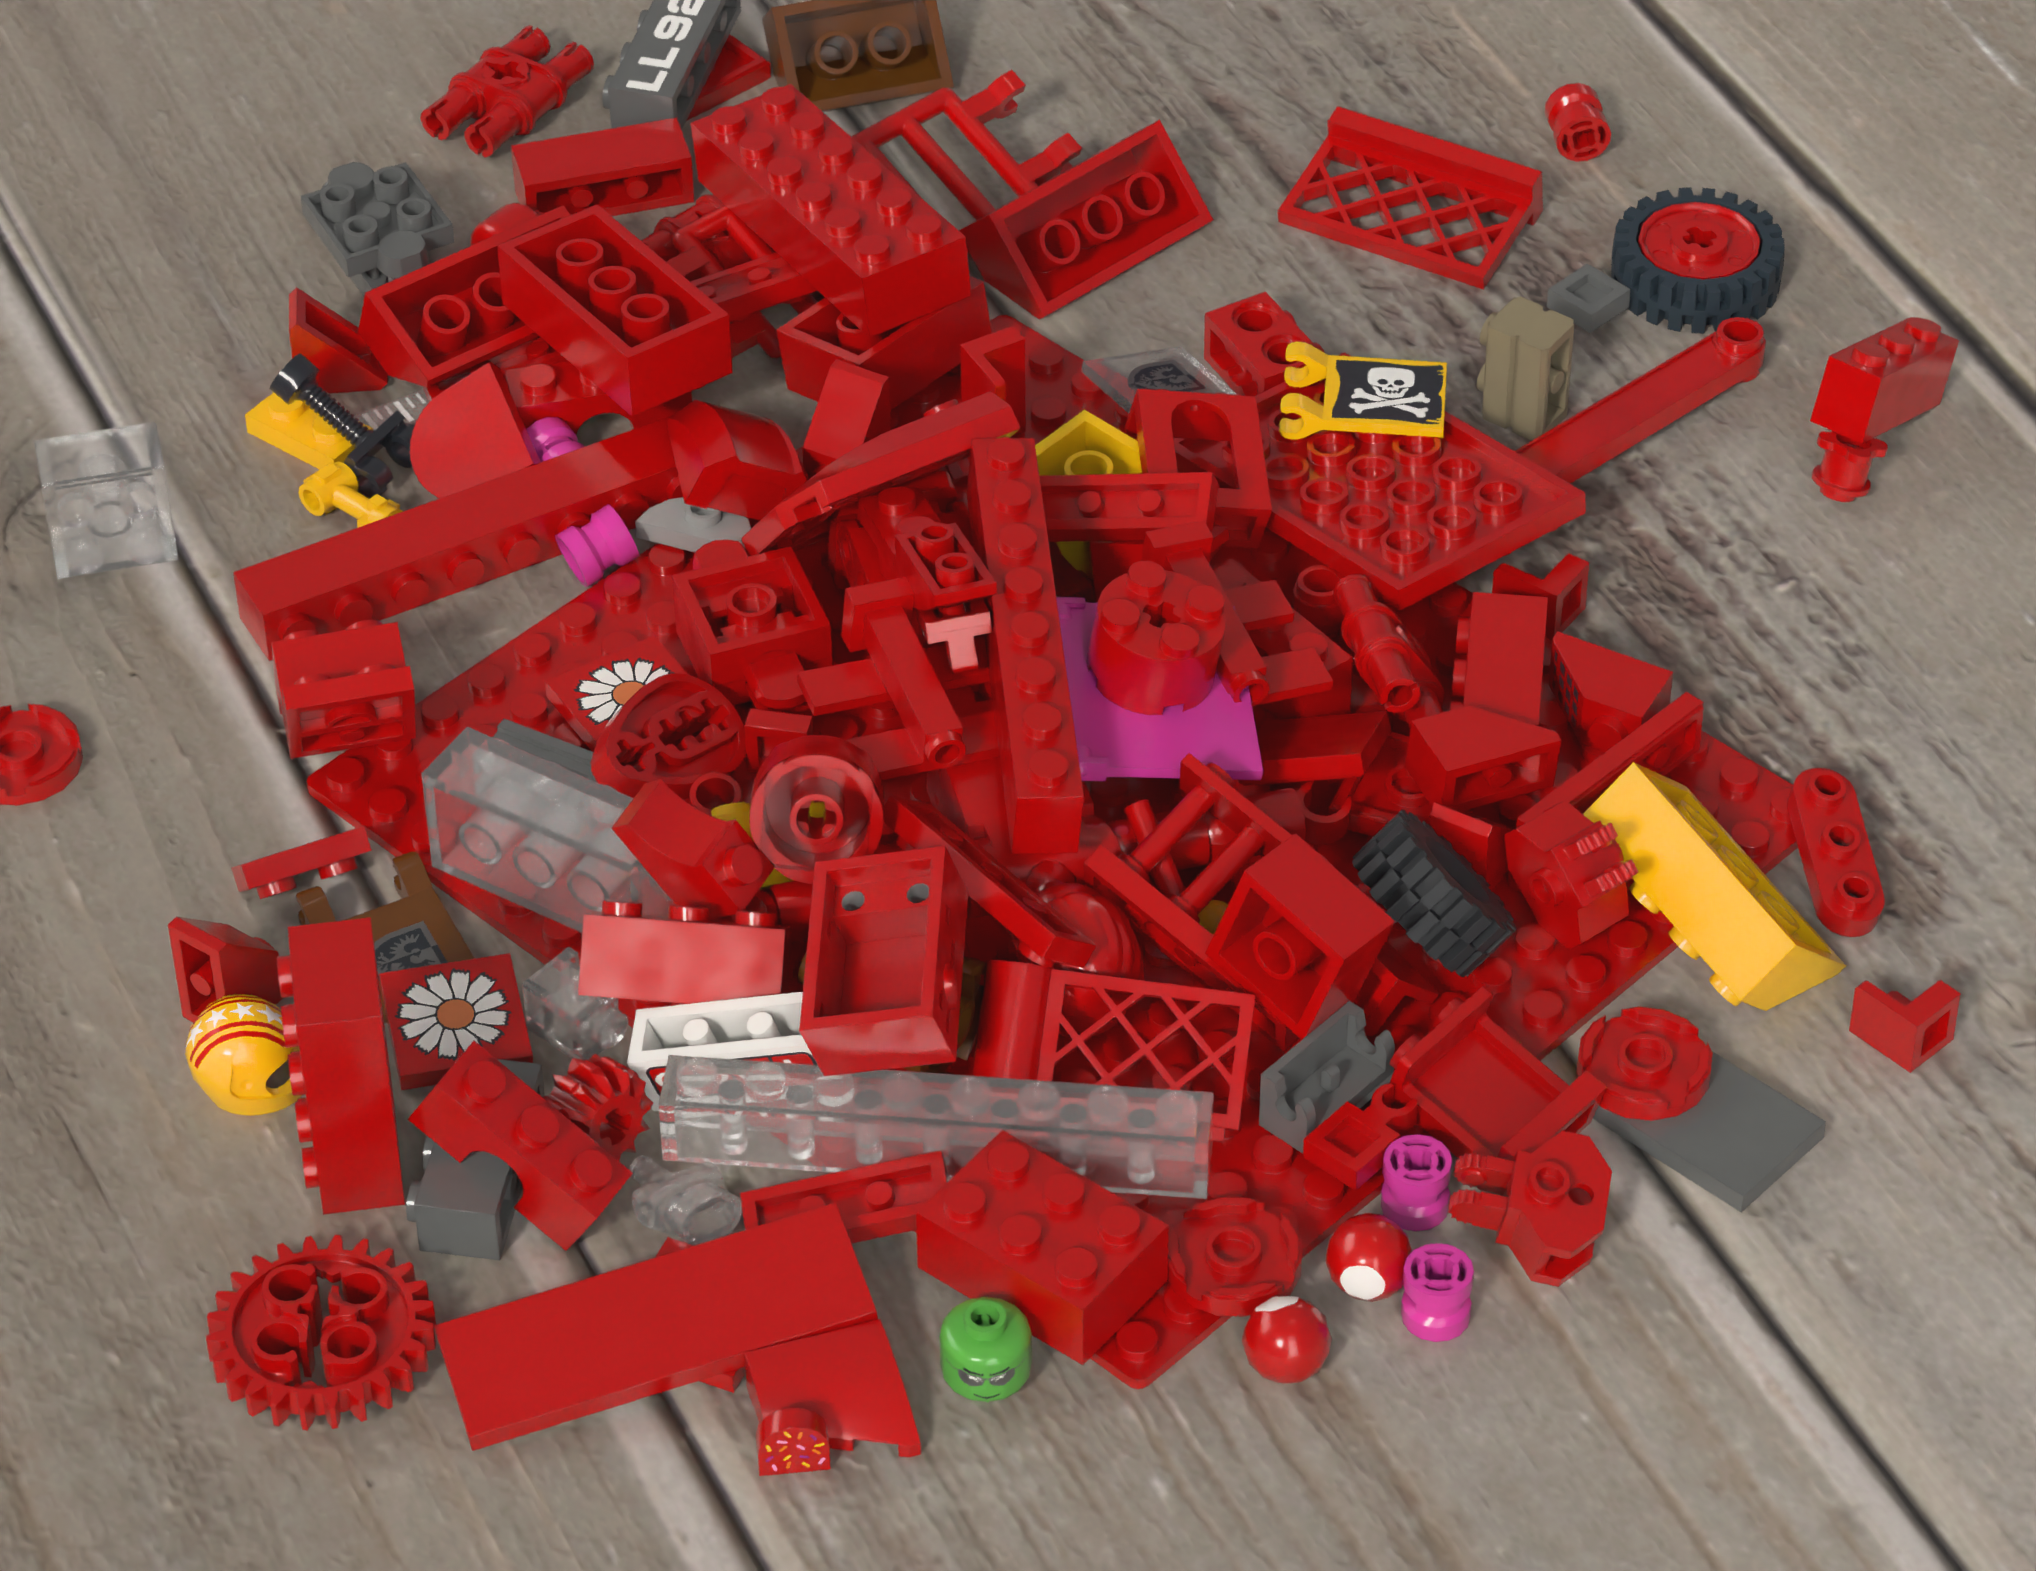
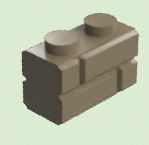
M1521 296L1513 298L1498 313L1493 312L1489 315L1480 332V344L1486 347L1485 364L1477 378V389L1483 392L1482 419L1504 429L1512 427L1513 433L1532 441L1556 427L1567 417L1574 319L1553 310L1545 312L1542 305Z

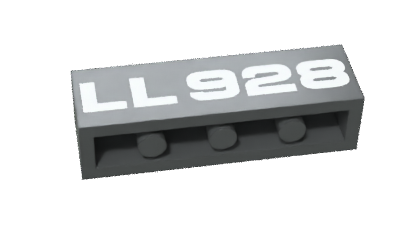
M653 0L648 10H642L638 19L636 35L632 42L624 44L620 56V65L615 75H609L604 84L602 101L604 108L610 109L611 128L677 117L682 130L741 12V0Z

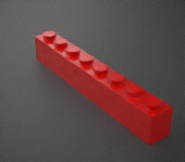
M671 416L235 571L233 575L239 617L267 659L271 661L273 660L271 642L282 641L291 633L302 630H314L320 634L346 630L347 627L359 621H381L560 556L562 553L556 542L555 535L570 526L581 528L590 522L592 513L606 505L614 508L628 530L636 528L635 521L649 508L669 499L683 497L667 429L668 419Z
M971 438L966 495L973 549L997 583V594L983 599L990 613L992 633L984 634L1011 854L1078 853L1084 792L1034 438Z

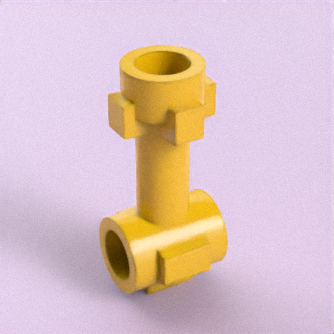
M343 462L329 463L322 469H319L304 479V484L299 487L298 491L302 504L311 514L315 516L327 515L338 508L356 518L357 527L403 512L400 509V505L391 499H385L378 494L369 499L357 492V478L351 468Z

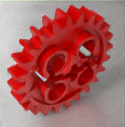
M334 1235L327 1249H318L312 1236H307L303 1243V1252L295 1254L284 1243L277 1244L278 1260L271 1263L261 1256L254 1255L251 1257L254 1270L252 1276L243 1272L233 1271L230 1274L233 1291L216 1292L215 1298L218 1311L207 1314L209 1334L206 1335L209 1360L213 1364L215 1380L217 1383H226L228 1399L231 1402L246 1397L248 1415L252 1417L271 1407L273 1425L278 1427L287 1420L291 1413L299 1415L302 1430H309L315 1417L321 1415L326 1416L328 1424L332 1429H337L340 1424L341 1413L349 1410L361 1422L366 1421V1404L372 1401L389 1410L393 1407L391 1388L412 1392L414 1390L412 1372H427L429 1369L427 1351L436 1349L434 1303L429 1301L426 1280L415 1281L414 1265L411 1262L396 1266L394 1250L391 1248H387L375 1257H371L368 1239L363 1238L351 1251L344 1250L341 1235ZM317 1277L321 1279L326 1278L331 1283L342 1281L344 1300L340 1296L339 1286L332 1285L331 1292L329 1290L328 1295L330 1316H326L324 1320ZM319 1343L327 1387H324L322 1384L317 1385L311 1380L304 1383L301 1382L299 1363L303 1366L304 1377H312V1372H314L316 1365L313 1347L318 1346Z

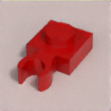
M1387 1083L1376 1089L1372 1095L1371 1105L1364 1111L1347 1101L1303 1139V1158L1356 1191L1383 1168V1158L1387 1147L1393 1141L1399 1139L1400 1134L1406 1133L1415 1125L1418 1100L1413 1098L1402 1108H1390L1393 1105L1394 1085Z

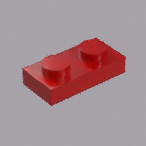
M362 826L231 867L239 892L256 888L259 898L263 899L297 888L294 875L318 868L321 880L358 868L355 856L372 851L365 827Z

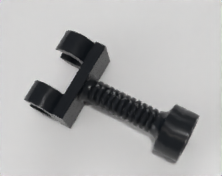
M302 353L296 355L275 377L270 385V390L288 405L296 400L305 402L307 406L310 405L309 408L311 410L314 409L316 414L319 413L318 416L320 418L323 417L325 422L328 421V425H332V428L334 430L337 429L336 431L341 433L343 438L346 437L345 439L350 441L351 445H355V449L346 457L344 463L351 468L357 478V492L369 499L376 494L381 496L387 490L385 486L394 477L389 467L382 460L374 457V455L381 448L385 447L388 455L395 463L405 468H411L410 442L415 425L405 423V417L399 411H396L375 431L368 430V427L363 426V423L359 422V419L354 418V415L350 414L348 410H345L344 406H341L339 402L336 403L337 400L335 398L332 399L330 394L327 395V391H323L321 386L318 387L316 376L319 373V369Z

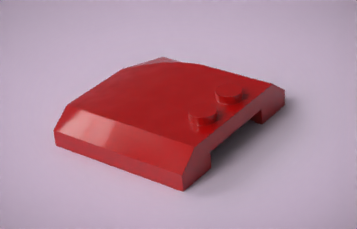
M991 391L962 403H958L957 399H953L926 411L921 419L882 433L856 447L803 483L741 538L747 552L752 556L789 546L795 552L829 538L830 515L837 509L854 503L859 498L872 496L884 489L897 486L932 471H947L953 483H957L964 477L958 461L970 457L971 438H1010L1021 429L1011 405Z

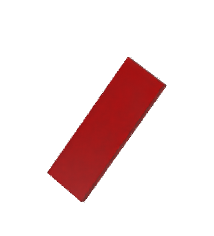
M834 1202L436 1324L434 1329L471 1449L475 1451L745 1367V1352L877 1320L878 1315L838 1206Z

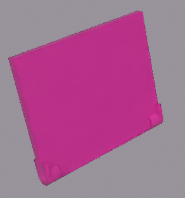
M1056 597L1082 781H1106V777L1180 778V761L1188 753L1192 754L1205 766L1209 762L1220 766L1232 779H1262L1263 767L1249 686L1245 687L1240 693L1242 702L1234 703L1231 695L1226 692L1216 673L1209 695L1194 708L1183 711L1184 704L1164 707L1163 715H1145L1126 710L1105 698L1096 687L1097 677L1092 669L1088 672L1086 660L1098 603L1085 602V598Z

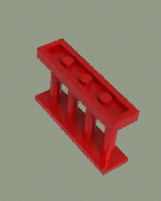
M1188 753L1180 761V789L1187 795L1129 856L1120 854L1117 857L1101 844L1084 861V885L1093 887L1103 896L1109 898L1114 904L1118 905L1126 914L1133 929L1207 989L1250 994L1205 954L1214 935L1199 924L1200 918L1198 914L1257 852L1265 856L1293 835L1237 791L1236 783L1224 769L1212 762L1207 763L1205 766L1192 754ZM1209 811L1237 835L1179 896L1171 894L1167 898L1149 883L1148 873ZM1358 884L1357 888L1376 902L1369 893L1371 888L1365 884ZM1376 902L1384 912L1387 911L1381 903ZM1389 935L1385 940L1384 944L1389 940ZM1255 999L1252 1026L1285 1052L1298 1036ZM1231 1008L1237 1014L1240 1013L1239 1008Z

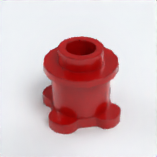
M1833 431L1820 432L1816 442L1819 447L1825 449L1821 465H1817L1812 471V480L1820 486V492L1827 498L1839 502H1851L1855 497L1866 496L1871 489L1868 475L1873 458L1885 457L1888 445L1884 441L1875 438L1861 444Z

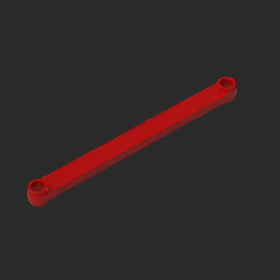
M1734 317L1723 320L1714 333L1515 450V452L1571 484L1733 385L1755 379L1759 375L1760 368L1764 362L1766 346L1764 330L1759 323L1749 318ZM1325 564L1306 568L1298 575L1293 589L1292 608L1321 632L1331 634L1341 628V623L1344 619L1338 603L1336 604L1333 598L1334 587L1344 576Z

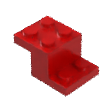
M364 620L350 625L343 631L320 634L314 630H302L287 635L282 641L271 642L279 712L283 716L290 759L416 738L414 684L410 666H406L398 622L383 624L377 620Z

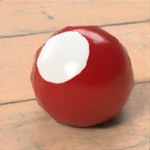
M1364 1213L1350 1217L1337 1227L1329 1239L1325 1261L1331 1279L1343 1292L1357 1300L1374 1302L1389 1298L1402 1288L1405 1261L1413 1251L1408 1235L1397 1223L1384 1215Z
M1296 1296L1272 1297L1254 1308L1244 1327L1242 1337L1249 1365L1263 1378L1282 1384L1300 1383L1319 1372L1330 1352L1332 1342L1325 1315L1310 1301Z

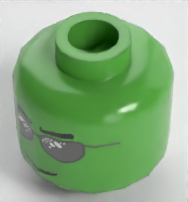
M979 1297L968 1299L953 1307L943 1319L939 1335L940 1366L945 1382L955 1393L969 1400L990 1402L1011 1396L1018 1392L1026 1383L1032 1365V1333L1027 1317L1016 1305L1000 1298Z

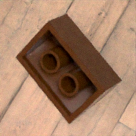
M810 0L771 7L762 18L772 71L778 86L784 87L792 84L822 112L933 93L944 87L954 88L936 0Z

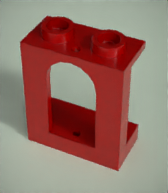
M1137 389L1124 429L1126 435H1137L1142 473H1178L1173 438L1230 441L1237 489L1218 488L1213 526L1228 527L1229 540L1223 545L1225 547L1258 548L1272 512L1256 396L1170 391L1167 389Z

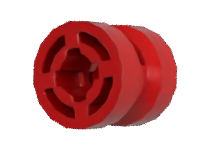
M1573 83L1562 86L1555 90L1545 103V115L1553 131V138L1559 153L1566 159L1576 162L1588 161L1598 157L1606 150L1611 141V130L1605 115L1602 113L1603 108L1596 91L1589 85Z

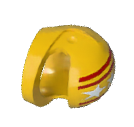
M234 994L224 996L210 1003L191 1025L185 1048L189 1069L196 1083L220 1109L238 1115H263L287 1108L295 1103L297 1098L302 1096L292 1095L290 1078L285 1084L277 1088H269L266 1085L270 1075L287 1061L288 1054L300 1051L299 1047H285L281 1009L273 1003L253 995Z

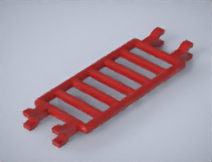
M1012 69L996 78L986 89L964 101L951 88H940L851 136L919 195L878 149L893 139L902 136L975 220L996 209L921 124L944 112L1018 197L1073 167L1069 161L1079 156L1082 151V147L1069 133H1066L1053 141L1043 152L1019 165L984 124L994 118L1003 119L1017 111L1018 104L1013 100V97L1024 92L1026 84ZM723 205L678 229L672 236V243L680 254L666 262L689 281L723 271V267L702 243L725 230L751 260L775 252L728 207ZM810 293L804 300L790 303V305L798 314H801L818 303V301ZM760 310L756 311L746 320L730 324L732 359L757 344L771 358H781L777 331Z

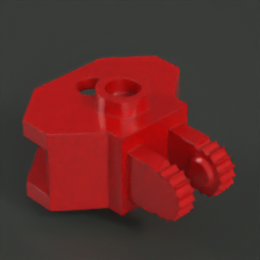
M1564 800L1543 811L1541 815L1504 834L1508 870L1539 925L1567 949H1571L1629 915L1626 882L1632 879V876L1636 875L1638 870L1632 859L1624 862L1622 850L1614 839L1618 834L1612 823L1604 826L1601 821L1593 823Z
M1562 1130L1531 1153L1517 1150L1513 1161L1474 1153H1465L1464 1156H1459V1159H1456L1454 1177L1457 1178V1182H1462L1463 1185H1468L1470 1188L1477 1187L1478 1190L1483 1191L1476 1192L1475 1190L1459 1189L1458 1192H1453V1195H1450L1448 1213L1452 1214L1451 1218H1456L1457 1221H1462L1464 1224L1471 1223L1472 1226L1497 1231L1495 1243L1510 1247L1531 1281L1559 1287L1590 1264L1593 1256L1594 1241L1602 1235L1604 1230L1612 1176L1611 1168L1590 1136Z

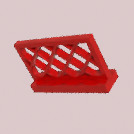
M1337 106L1327 121L1328 136L1278 209V222L1484 290L1525 224L1534 226L1543 211L1542 171ZM1331 161H1335L1358 170L1330 178L1326 169ZM1387 178L1409 185V187L1381 194L1375 181ZM1366 185L1371 196L1370 198L1345 205L1342 204L1337 192ZM1326 195L1333 207L1317 213L1300 209L1305 201ZM1440 195L1460 203L1432 211L1426 198ZM1414 201L1417 202L1422 214L1394 222L1388 209ZM1378 212L1384 225L1364 230L1353 226L1350 220ZM1492 212L1509 219L1506 222L1484 228L1478 214ZM1468 218L1474 231L1445 238L1440 225ZM1430 229L1435 242L1416 247L1404 243L1401 236ZM1480 245L1485 253V257L1478 267L1458 261L1453 253Z

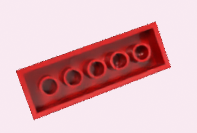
M792 84L784 87L770 88L758 97L734 106L721 107L709 116L690 122L698 181L869 338L972 296L966 237Z

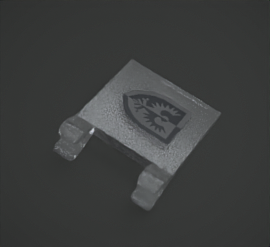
M1181 346L1083 361L1081 372L1128 413L1130 412L1137 389H1167L1170 391L1237 395Z

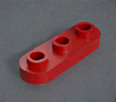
M1827 768L1807 769L1795 779L1787 800V808L1816 915L1827 929L1845 937L1866 935L1875 928L1885 905V897L1855 789L1847 778L1834 770ZM1834 842H1839L1844 846L1837 845ZM1849 893L1854 894V895H1856V896L1859 897V898L1852 897V896H1850V895H1848V894H1849Z

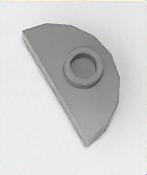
M683 497L669 499L649 508L635 521L636 538L691 552H696L701 546L714 540H734L741 542L744 546L741 538L751 529L748 519L744 516L712 508L704 509L684 503Z

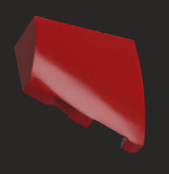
M880 1319L744 1353L747 1391L759 1423L766 1416L777 1410L790 1407L804 1408L816 1412L825 1420L830 1449L853 1451L855 1440L896 1444L898 1445L899 1457L910 1458L921 1455V1442L911 1406Z

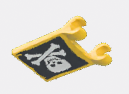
M1292 342L1287 346L1285 356L1287 361H1301L1306 364L1303 368L1291 366L1285 369L1284 380L1289 386L1305 387L1325 378L1326 383L1324 406L1302 394L1290 393L1283 396L1280 406L1281 412L1285 414L1296 413L1301 416L1297 420L1281 419L1279 432L1284 438L1301 439L1320 430L1443 438L1447 362L1327 355L1305 342Z

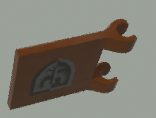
M409 852L392 860L393 867L397 872V875L394 877V887L402 899L345 919L371 917L378 978L379 973L475 959L433 889L423 862L417 852ZM312 887L296 894L297 902L301 907V910L298 912L300 925L336 921L321 887ZM381 994L384 1024H386L387 1019Z

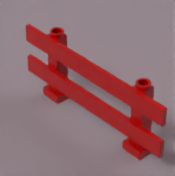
M1204 520L1145 531L1141 561L1156 562L1167 571L1183 574L1203 585L1213 586L1224 595L1226 629L1216 673L1226 692L1231 695L1234 703L1242 702L1240 693L1247 686H1249L1252 706L1332 690L1333 679L1314 647L1261 657L1247 631L1293 622L1295 613L1276 580L1223 590L1209 565L1213 535ZM906 577L845 588L841 636L849 652L867 649L871 658L801 671L797 675L798 685L813 716L893 701L905 728L845 740L857 748L863 749L870 755L881 781L999 757L994 710L957 717L945 693V690L990 682L984 636L974 638L978 669L953 674L952 668L948 663L945 644L923 648L912 627L914 592Z

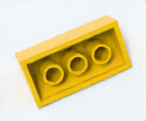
M1633 762L1583 813L1593 823L1601 821L1603 826L1612 823L1618 834L1614 839L1622 850L1624 862L1632 859L1638 870V873L1632 876L1634 882L1629 886V890L1649 911L1654 914L1661 911L1674 925L1668 932L1671 939L1694 960H1697L1700 956L1715 972L1709 978L1710 983L1734 1006H1738L1743 1002L1767 1011L1838 975L1846 967L1843 961L1686 786Z

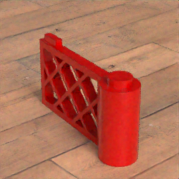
M988 960L985 969L969 1096L982 1099L980 1111L986 1113L1021 1116L1022 1105L1048 1106L1184 1124L1183 1138L1223 1143L1225 1130H1239L1256 995L1058 970L1023 962ZM1065 987L1095 990L1110 1012L1078 1035L1062 1014ZM1106 991L1130 994L1131 996L1117 1006ZM1144 996L1161 998L1178 1019L1147 1044L1123 1015V1012ZM1173 1000L1199 1004L1184 1015ZM1211 1005L1239 1008L1237 1035L1215 1052L1211 1050L1190 1023V1021ZM1114 1019H1117L1139 1047V1050L1108 1073L1084 1042ZM1061 1025L1072 1041L1057 1052ZM1184 1027L1207 1058L1175 1082L1152 1050ZM1079 1048L1101 1079L1080 1095L1052 1092L1055 1065ZM1235 1048L1231 1075L1219 1059ZM1146 1056L1169 1087L1148 1104L1130 1102L1114 1080ZM1213 1065L1230 1087L1227 1114L1198 1111L1181 1089ZM1108 1086L1118 1100L1093 1096ZM1175 1094L1186 1109L1160 1105Z

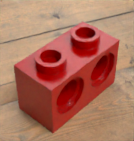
M1266 291L1205 313L1204 359L1236 395L1256 396L1285 382L1284 375L1287 367H1305L1306 364L1301 361L1290 362L1286 360V348L1292 342H1305L1324 352L1318 343H1313L1297 326L1292 314L1287 310H1282Z

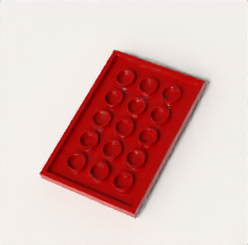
M1343 352V353H1341V354H1339V355H1337V356H1350V355H1348L1347 353ZM1326 378L1305 387H1292L1283 382L1256 395L1272 512L1266 528L1344 577L1352 574L1364 575L1368 579L1367 583L1371 582L1375 596L1399 611L1416 604L1421 599L1465 578L1478 569L1511 554L1518 548L1549 532L1555 531L1560 526L1586 513V496L1584 491L1446 411L1444 413L1443 438L1320 430L1301 439H1287L1279 432L1281 419L1297 420L1301 416L1296 413H1282L1280 410L1281 399L1287 394L1297 393L1324 406ZM1173 438L1178 473L1213 472L1219 484L1218 488L1237 489L1230 441Z

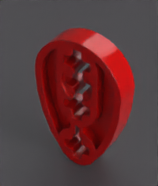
M665 674L641 687L609 720L598 737L590 762L591 771L598 784L604 790L616 796L634 799L645 783L662 779L679 797L686 799L689 798L692 784L700 776L715 772L730 776L739 767L746 754L744 724L732 703L711 684L687 674ZM696 720L700 723L708 721L711 724L705 727L696 737L693 735L684 737L677 746L674 744L665 746L662 743L667 741L676 730L679 733L687 731ZM635 759L638 760L633 766L631 764L622 766L621 764L622 762L627 764Z

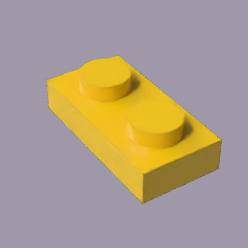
M274 392L245 414L247 433L318 469H322L329 463H344L346 457L355 449V445H351L350 441L345 439L346 437L343 438L341 433L336 431L337 429L334 430L332 425H328V421L325 422L323 417L320 418L318 416L319 413L316 414L314 409L311 410L309 408L310 405L307 406L305 402L298 400L288 405Z

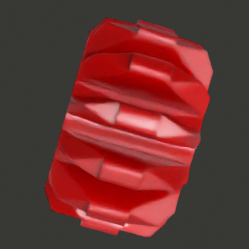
M594 1054L588 1060L572 1058L567 1075L552 1074L555 1087L551 1094L543 1096L546 1101L619 1162L623 1152L636 1153L634 1140L638 1133L650 1129L642 1117L651 1109L653 1102L644 1092L646 1082L640 1079L635 1071L608 1056L602 1057Z

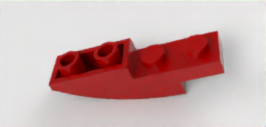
M890 487L882 490L878 495L858 499L859 521L878 549L880 573L886 581L903 577L907 578L914 592V608L918 610H932L984 599L997 594L995 579L956 522L950 524L942 523L918 487Z

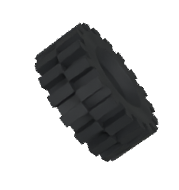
M1401 810L1352 857L1354 859L1352 861L1353 866L1359 871L1357 875L1364 884L1371 888L1369 893L1376 902L1381 903L1387 909L1386 913L1395 920V923L1398 922L1406 930L1405 934L1413 942H1419L1430 957L1435 961L1439 959L1446 969L1451 972L1455 971L1461 977H1468L1516 930L1511 913L1503 908L1505 904L1497 894L1489 889L1490 884L1484 877L1478 875L1471 868L1472 864L1463 855L1460 856L1448 840L1443 836L1439 837L1433 827L1425 821L1421 823L1418 817L1411 812L1407 814L1405 810Z

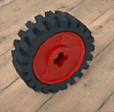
M1692 187L1679 188L1678 197H1673L1669 190L1657 192L1655 201L1646 196L1638 200L1637 208L1630 206L1624 212L1623 219H1619L1612 247L1611 278L1631 289L1629 310L1639 316L1646 312V321L1656 326L1666 319L1668 320L1669 330L1680 332L1683 324L1691 325L1692 333L1704 334L1706 325H1712L1714 330L1717 331L1718 325L1723 320L1742 317L1750 319L1751 316L1758 320L1765 315L1767 307L1772 308L1780 290L1784 267L1785 243L1779 224H1773V216L1766 210L1757 213L1758 204L1747 199L1739 205L1738 195L1727 191L1722 198H1716L1715 189L1703 188L1701 196L1693 195Z

